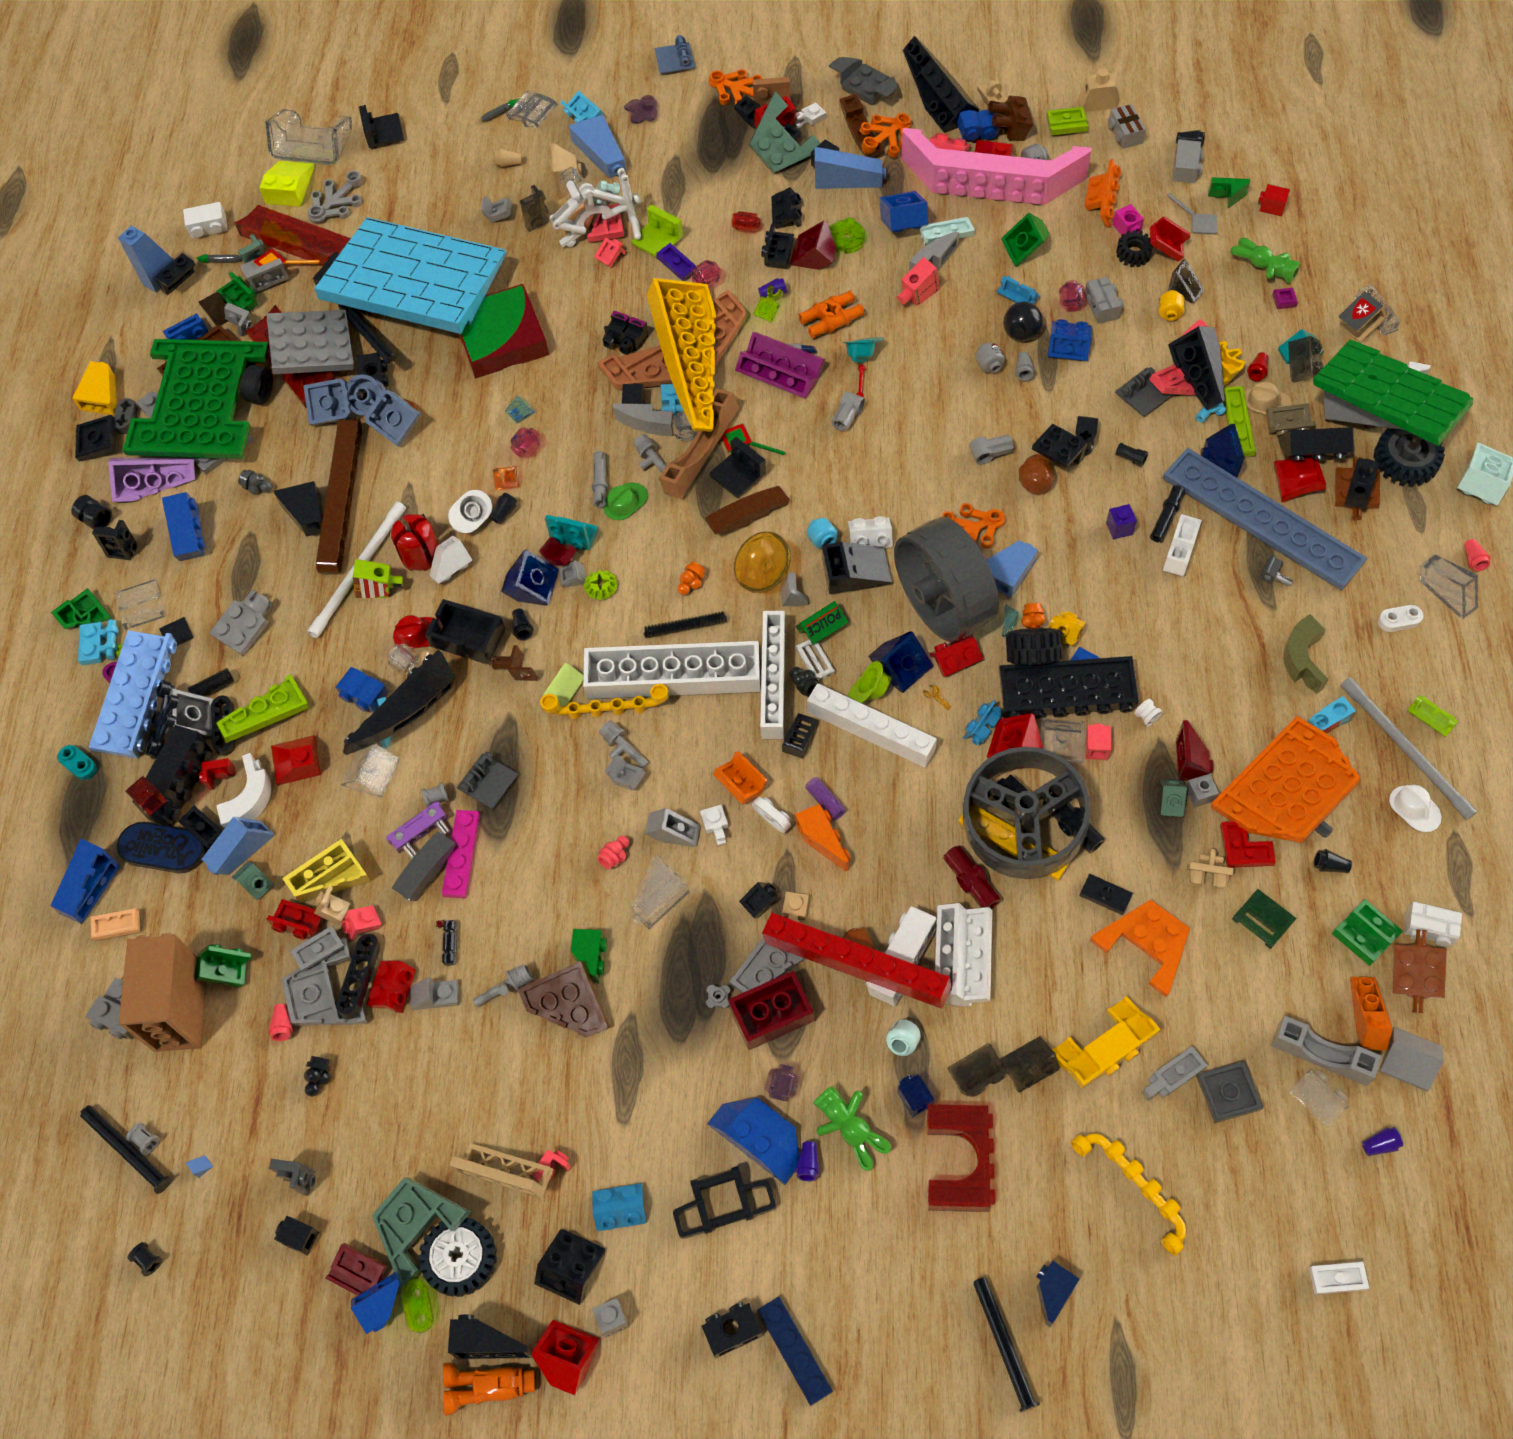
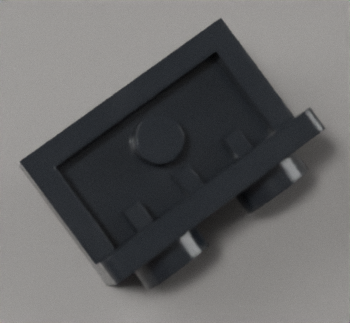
M789 187L771 196L772 224H775L776 229L792 221L797 227L802 225L800 205L802 200L798 193H795Z
M771 224L770 230L766 231L765 234L766 246L763 245L761 257H764L765 266L788 267L794 234L775 232V224Z
M182 253L159 272L155 279L162 292L168 296L195 272L193 269L196 265L195 262Z

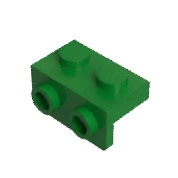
M230 272L231 281L216 290V292L218 291L226 304L230 303L250 311L258 305L255 299L257 296L255 291L250 286L247 287L240 276L237 277L233 272Z
M216 944L208 945L198 953L195 980L241 988L245 985L246 962L251 959L252 954L238 948L230 950Z

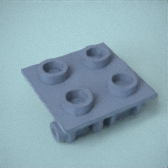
M682 35L676 37L675 45L654 48L660 74L695 68L689 42L686 43L685 37Z

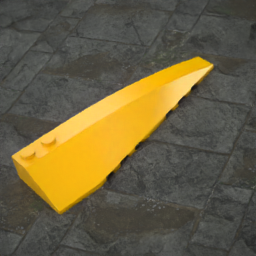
M653 278L647 292V299L674 389L694 431L712 432L714 410L712 409L714 403L713 376L715 374L714 332L716 327L714 320L716 318V311L708 284Z

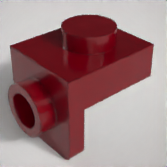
M549 537L539 550L540 554L551 566H565L569 564L573 559L572 556L577 551L573 545H560L554 537Z

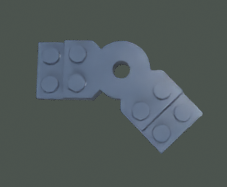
M356 375L349 380L350 382L339 378L303 385L308 421L311 426L325 423L335 424L339 420H353L356 414L365 417L368 425L400 447L421 416V413L409 405L407 401L395 392L386 390L379 380L368 375ZM367 392V398L363 400V394Z

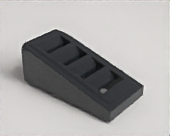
M798 713L784 739L782 752L803 759L819 720ZM800 721L810 723L811 726L809 727L804 724H801ZM797 728L807 730L808 732L805 733L797 730ZM797 734V735L803 736V737H805V738H804V739H801V738L795 737L794 735ZM792 741H795V742L801 743V746H800V745H797V744H794V743H791V742H792Z

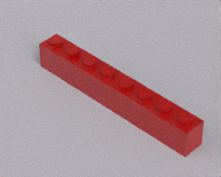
M772 912L762 931L767 945L943 1009L951 990L949 976Z

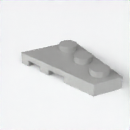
M762 938L729 983L732 987L743 993L783 975L805 958L767 945L764 938Z

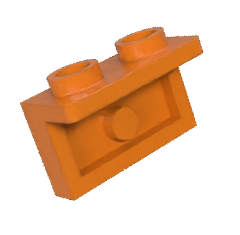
M739 751L734 753L730 762L716 768L713 773L742 805L760 796L767 783V779Z

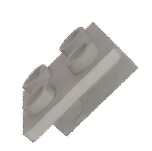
M280 258L260 267L253 262L254 260L240 266L255 293L289 279Z

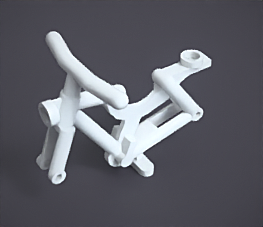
M623 168L617 171L623 196L594 189L589 183L582 184L579 190H577L573 181L567 182L566 186L572 197L555 214L550 215V221L553 223L554 229L571 232L559 240L562 247L566 245L567 247H572L575 245L576 238L586 233L585 220L595 213H602V218L607 220L625 212L632 224L634 238L636 240L641 239L640 226L634 209L642 201L636 192L634 194L631 193L629 178ZM593 197L619 203V206L610 209L606 205H594ZM584 203L585 210L579 214L576 220L568 219Z

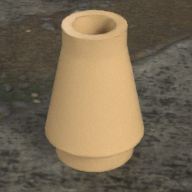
M501 148L500 150H495V165L500 167L521 165V153Z

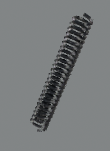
M722 611L721 613L718 612V614L715 612L711 615L708 614V616L706 614L701 617L698 616V618L697 616L691 617L688 620L687 618L681 619V621L678 619V622L677 620L671 621V623L668 621V624L667 622L661 623V625L658 623V626L657 624L651 625V627L648 625V629L647 626L644 627L645 633L643 634L645 638L647 636L650 638V634L653 637L654 635L657 636V633L660 636V632L662 635L664 633L667 634V631L670 634V630L672 633L674 631L677 632V629L680 632V627L683 631L684 629L687 630V627L690 630V625L692 629L694 627L697 628V625L700 628V623L702 627L704 625L707 626V623L710 626V621L712 625L714 623L717 624V621L720 624V619L722 623L724 621L727 623V616Z

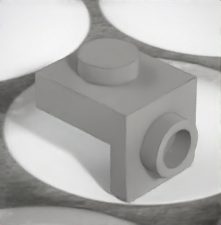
M486 196L482 200L481 212L492 223L510 216L512 201L507 197L492 203Z
M619 755L614 757L605 770V773L615 785L633 791L646 774L642 768L626 763Z

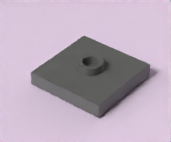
M1244 1061L1197 1074L1196 1078L1214 1123L1263 1109Z

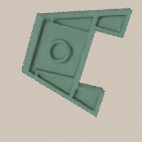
M776 91L773 93L748 145L773 174L810 157L811 151L820 144L817 138L812 135L799 146L776 120V117L788 106Z
M404 1177L372 1215L392 1268L399 1275L401 1289H407L421 1272L419 1265L407 1251L437 1215L451 1231H455L471 1213L470 1210L408 1177Z

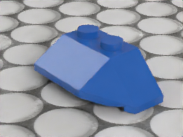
M757 1097L722 1104L707 1123V1125L782 1184L786 1185L795 1173L799 1159L796 1128Z

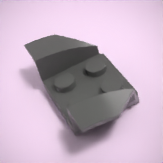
M839 57L829 65L830 68L840 73V84L844 91L851 95L857 94L860 100L871 106L881 96L887 98L897 90L894 77H889L867 64H862L861 59Z

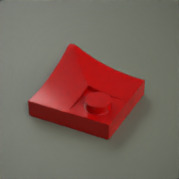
M1305 457L1304 461L1296 462L1292 461V459L1274 461V471L1281 502H1286L1306 493L1325 490L1326 481L1318 460H1313V457Z

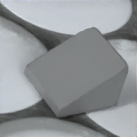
M576 560L559 569L561 587L577 586L585 583V566Z

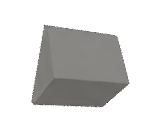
M1393 1027L1388 1049L1385 1051L1379 1072L1428 1092L1444 1062L1443 1046Z

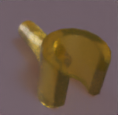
M929 685L933 689L932 695L927 690H923L925 697L934 698L947 711L951 708L939 694L938 686Z

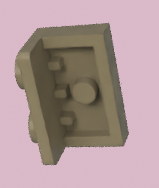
M1309 403L1268 408L1266 410L1269 434L1276 433L1277 436H1280L1289 430H1306L1316 426L1315 421L1311 422Z

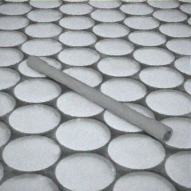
M1351 677L1347 678L1340 685L1449 799L1453 807L1466 820L1478 812L1373 703L1364 690Z

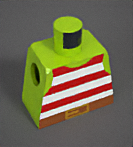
M355 559L353 571L356 598H388L391 588H403V576L391 575L390 565Z

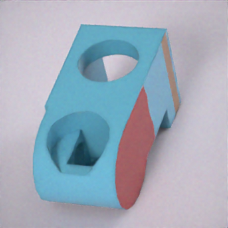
M1342 696L1312 716L1308 723L1325 733H1329L1343 723L1346 724L1352 721L1356 710Z

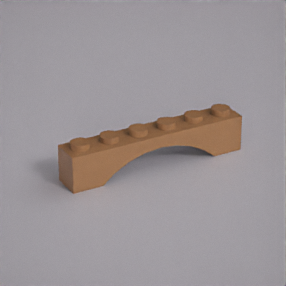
M716 388L713 393L714 403L712 407L714 410L713 431H698L689 448L678 459L667 464L659 477L664 494L680 499L684 497L739 410L733 392Z

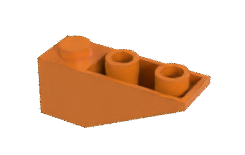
M817 804L796 813L795 824L804 842L844 871L849 870V861H851L849 852L846 848L842 849L839 843L841 837L837 829H832L830 825L832 821L828 811H823L821 805Z
M1350 977L1356 1033L1361 1047L1367 1050H1387L1393 1029L1375 977Z

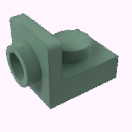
M253 234L249 236L252 243L238 250L243 264L257 259L265 253L266 247L261 239L257 240Z

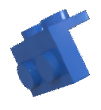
M197 313L163 330L167 339L197 340L209 332L204 321Z

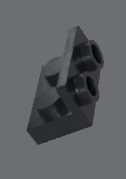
M118 520L115 529L111 527H95L92 532L108 558L131 560L133 553L137 550V542L124 520Z

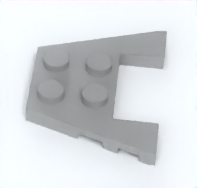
M345 937L340 939L345 947L305 971H301L299 967L281 980L290 1021L293 1026L368 1023L363 1004L359 1014L355 1018L348 1020L343 1019L336 1009L337 1002L329 967L351 960L348 941Z

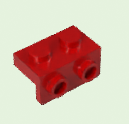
M1163 216L1150 227V243L1155 249L1161 250L1168 257H1172L1178 262L1184 258L1183 243L1191 235L1188 231Z
M974 635L961 637L948 645L946 642L934 647L935 651L929 653L931 657L935 658L943 677L983 660Z
M282 899L274 916L268 915L266 920L274 931L283 934L287 931L292 933L294 937L305 940L317 935L324 918L314 914L316 909Z
M380 961L366 1005L371 1008L390 1009L396 1013H402L416 970L402 961Z

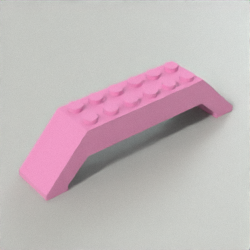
M903 128L901 159L932 193L1045 205L1086 180L1092 148L1072 146V150L1053 160H1041L939 149L922 134V130Z

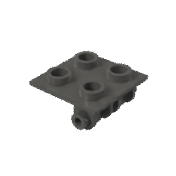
M1152 367L1145 368L1115 391L1118 396L1142 416H1146L1173 395L1162 394L1149 380L1151 375L1155 373Z
M486 752L481 754L457 786V789L493 809L519 774L493 760V755Z

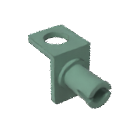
M249 861L232 876L256 900H259L273 887V883Z

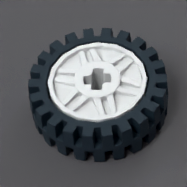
M469 1217L455 1231H451L443 1221H440L438 1226H433L430 1229L429 1235H425L423 1238L424 1244H421L419 1249L421 1251L419 1267L423 1277L431 1287L447 1296L463 1297L465 1294H473L474 1290L481 1289L482 1284L489 1281L490 1274H493L495 1270L494 1264L497 1262V1250L494 1240L483 1225ZM459 1252L463 1254L462 1258H457V1260L453 1258Z

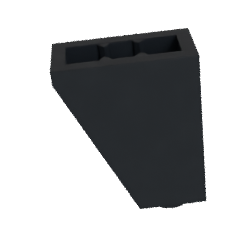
M314 481L274 491L280 506L306 537L321 533L323 508L320 492Z

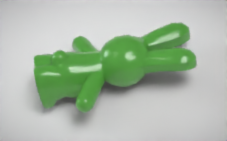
M1244 237L1239 239V246H1233L1230 250L1231 254L1250 259L1255 267L1260 269L1266 268V277L1268 279L1273 278L1275 275L1279 278H1284L1288 284L1294 280L1301 265L1300 262L1292 260L1288 253L1275 256L1268 247L1257 246L1251 240Z
M834 1086L828 1087L813 1103L832 1122L819 1126L816 1130L817 1134L823 1136L840 1129L843 1140L853 1147L862 1169L865 1171L872 1170L874 1165L873 1158L864 1143L867 1142L875 1150L884 1154H888L891 1151L890 1143L882 1136L871 1131L864 1119L855 1116L863 1097L862 1092L855 1091L847 1105Z

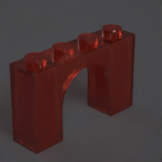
M928 1104L927 1135L961 1137L972 1145L977 1155V1167L967 1178L961 1180L928 1181V1211L989 1212L991 1205H995V1189H990V1179H994L995 1171L994 1164L990 1163L989 1154L994 1153V1140L989 1138V1129H993V1114L988 1113V1106Z

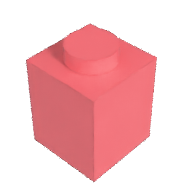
M1099 723L1088 725L1085 733V759L1108 760L1111 752V726H1104Z

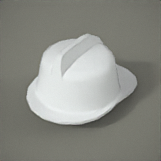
M470 490L463 494L452 505L448 513L449 523L453 529L461 533H471L476 530L491 514V499L480 490Z
M1418 785L1399 786L1390 794L1389 802L1391 808L1417 831L1432 832L1440 825L1442 818L1440 809L1430 799V795L1425 788Z

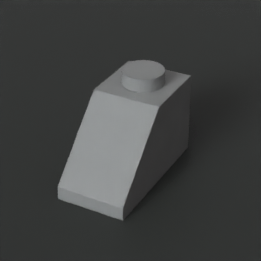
M664 808L649 813L644 834L660 842L695 847L700 825Z

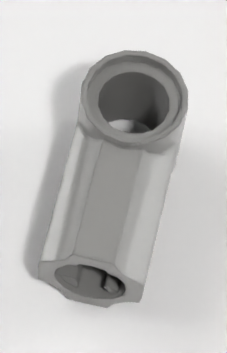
M845 391L840 400L839 409L832 419V425L842 432L848 430L856 414L859 415L865 404V398Z
M1008 434L988 440L985 437H978L969 444L976 463L980 465L990 462L993 457L1012 453L1014 449L1012 438Z

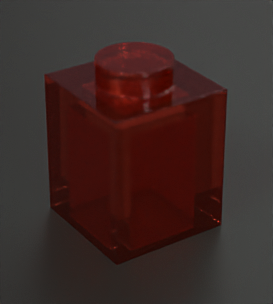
M144 776L140 777L125 791L148 816L167 801L158 789Z

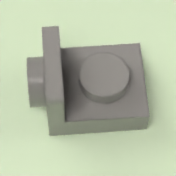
M227 303L224 308L225 319L232 324H238V335L243 336L245 331H249L252 325L250 312Z

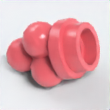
M622 835L616 841L606 843L599 851L598 862L606 869H611L625 861L626 852L623 849H626L630 844L628 837Z

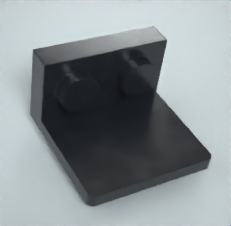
M366 105L358 106L369 148L404 141L398 113L373 118L372 112L367 111Z
M1052 423L1032 445V450L1067 468L1072 462L1079 464L1083 460L1088 442Z
M735 437L730 441L731 454L709 473V476L733 496L739 498L766 475V462L763 457L739 438Z
M560 1229L537 1264L534 1284L580 1305L585 1297L587 1281L603 1257L605 1248L564 1229Z

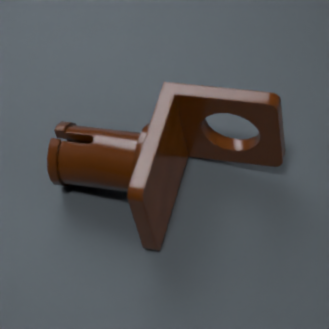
M513 645L511 656L492 657L491 664L494 670L508 669L514 680H538V676L531 667H521L524 655L517 645ZM520 672H525V673H528V674H530V675H529V676L522 675V674H520Z

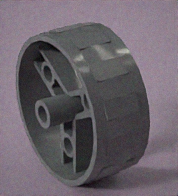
M938 517L907 532L906 535L896 541L894 560L902 587L919 617L934 634L943 640L953 642L978 630L996 618L999 611V597L994 577L982 552L970 535L958 523L950 518Z
M1010 748L994 754L984 761L973 773L967 784L964 796L963 826L965 827L970 846L985 865L1000 874L1012 878H1041L1059 871L1069 864L1079 852L1087 835L1090 820V799L1086 785L1078 771L1064 758L1054 752L1041 748ZM1021 767L1037 768L1056 776L1033 792L1022 791L1020 793L989 780L998 773ZM1058 792L1061 796L1052 797L1050 793ZM992 795H996L1000 799L997 801H992L989 799V797ZM1077 798L1082 812V826L1077 836L1057 854L1042 859L1039 821ZM1043 799L1046 805L1038 810V801ZM1006 801L1013 803L1014 811L1005 807L1004 803ZM971 803L1014 823L1017 860L998 854L979 838L969 816ZM1026 843H1031L1034 846V848L1031 850H1027L1023 847V845Z

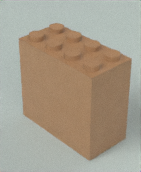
M164 933L159 937L139 935L137 938L127 939L119 1025L153 1052L199 1049L202 1043L206 982L195 980L197 956L175 934Z

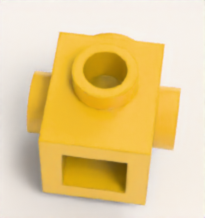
M1068 611L1065 613L1061 612L1057 616L1054 615L1049 628L1060 630L1062 633V644L1067 643L1073 646L1078 642L1086 622L1077 619L1078 616Z

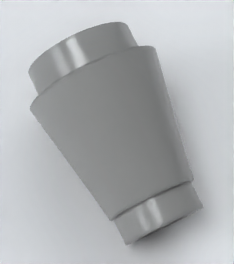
M1021 352L1017 356L1015 375L1021 381H1029L1035 374V368L1029 354Z

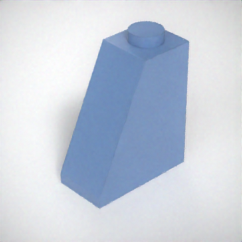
M1019 540L986 559L998 592L1010 598L1013 596L1036 562L1038 549L1029 543Z
M233 817L202 860L208 865L207 869L215 875H230L266 844L274 834L260 820Z

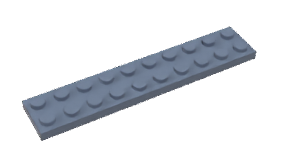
M1188 447L1163 475L1162 479L1173 486L1179 485L1183 487L1185 493L1341 591L1367 560V557Z

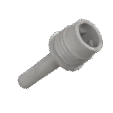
M641 434L633 442L636 450L640 453V457L645 458L639 463L640 467L644 470L654 463L662 473L666 465L655 453L657 444L648 438L646 434Z
M611 720L602 726L599 734L603 739L608 742L610 747L617 744L609 753L612 759L616 755L620 756L625 751L642 769L648 765L649 762L623 738L625 734L624 729H621Z
M522 964L510 971L507 970L508 979L473 999L476 1007L499 994L506 995L508 989L512 986L518 991L519 988L527 985L528 982L533 980L528 967Z

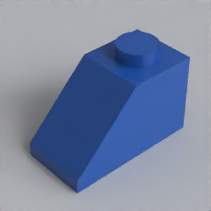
M394 1272L351 1299V1310L366 1334L372 1330L373 1332L379 1331L390 1319L399 1287V1275L397 1272Z

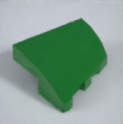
M88 588L71 601L66 600L51 612L64 629L112 619Z

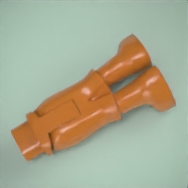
M444 1363L443 1383L446 1389L473 1385V1390L444 1391V1415H453L461 1406L476 1403L478 1405L487 1401H506L514 1399L519 1395L524 1397V1393L535 1392V1371H523L522 1367L519 1370L514 1367H499L488 1370L476 1368L475 1371H460L454 1363Z

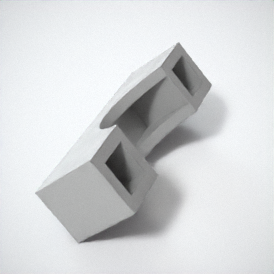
M1284 1016L1278 1024L1271 1044L1274 1048L1365 1086H1368L1375 1079L1382 1058L1381 1055L1359 1046H1342L1326 1041L1313 1033L1309 1025Z

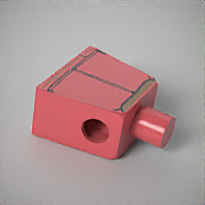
M923 257L902 278L903 291L897 295V299L902 305H905L909 300L915 305H919L939 291L937 267Z

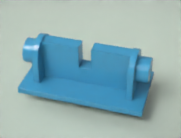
M1010 276L1002 277L1000 282L1002 285L997 290V293L1016 303L1026 301L1034 304L1040 297L1036 289H1032L1024 284L1019 285V282Z
M995 700L988 704L983 703L976 712L978 716L966 726L965 730L967 732L963 739L971 737L975 745L984 743L991 732L985 725L987 724L989 727L994 728L1002 716L1001 708L993 707L996 702Z

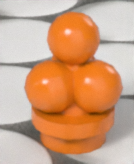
M692 561L689 565L687 564L684 568L685 572L680 575L681 583L678 585L677 590L681 595H687L690 592V588L698 589L701 586L705 569L696 562Z
M1029 603L1024 605L1023 617L1021 619L1022 625L1027 628H1039L1045 623L1042 604Z

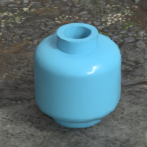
M826 518L811 521L806 533L809 540L818 549H822V545L836 543L838 535L836 528Z

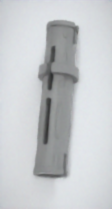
M596 451L593 453V505L596 507L598 502V508H602L607 504L606 453Z

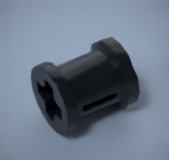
M141 1242L132 1249L127 1258L130 1262H135L142 1270L141 1274L146 1277L160 1267L162 1258L155 1256L148 1249L149 1245L146 1242Z

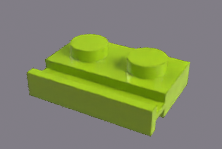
M1084 107L1047 111L1046 118L1051 130V136L1088 131Z

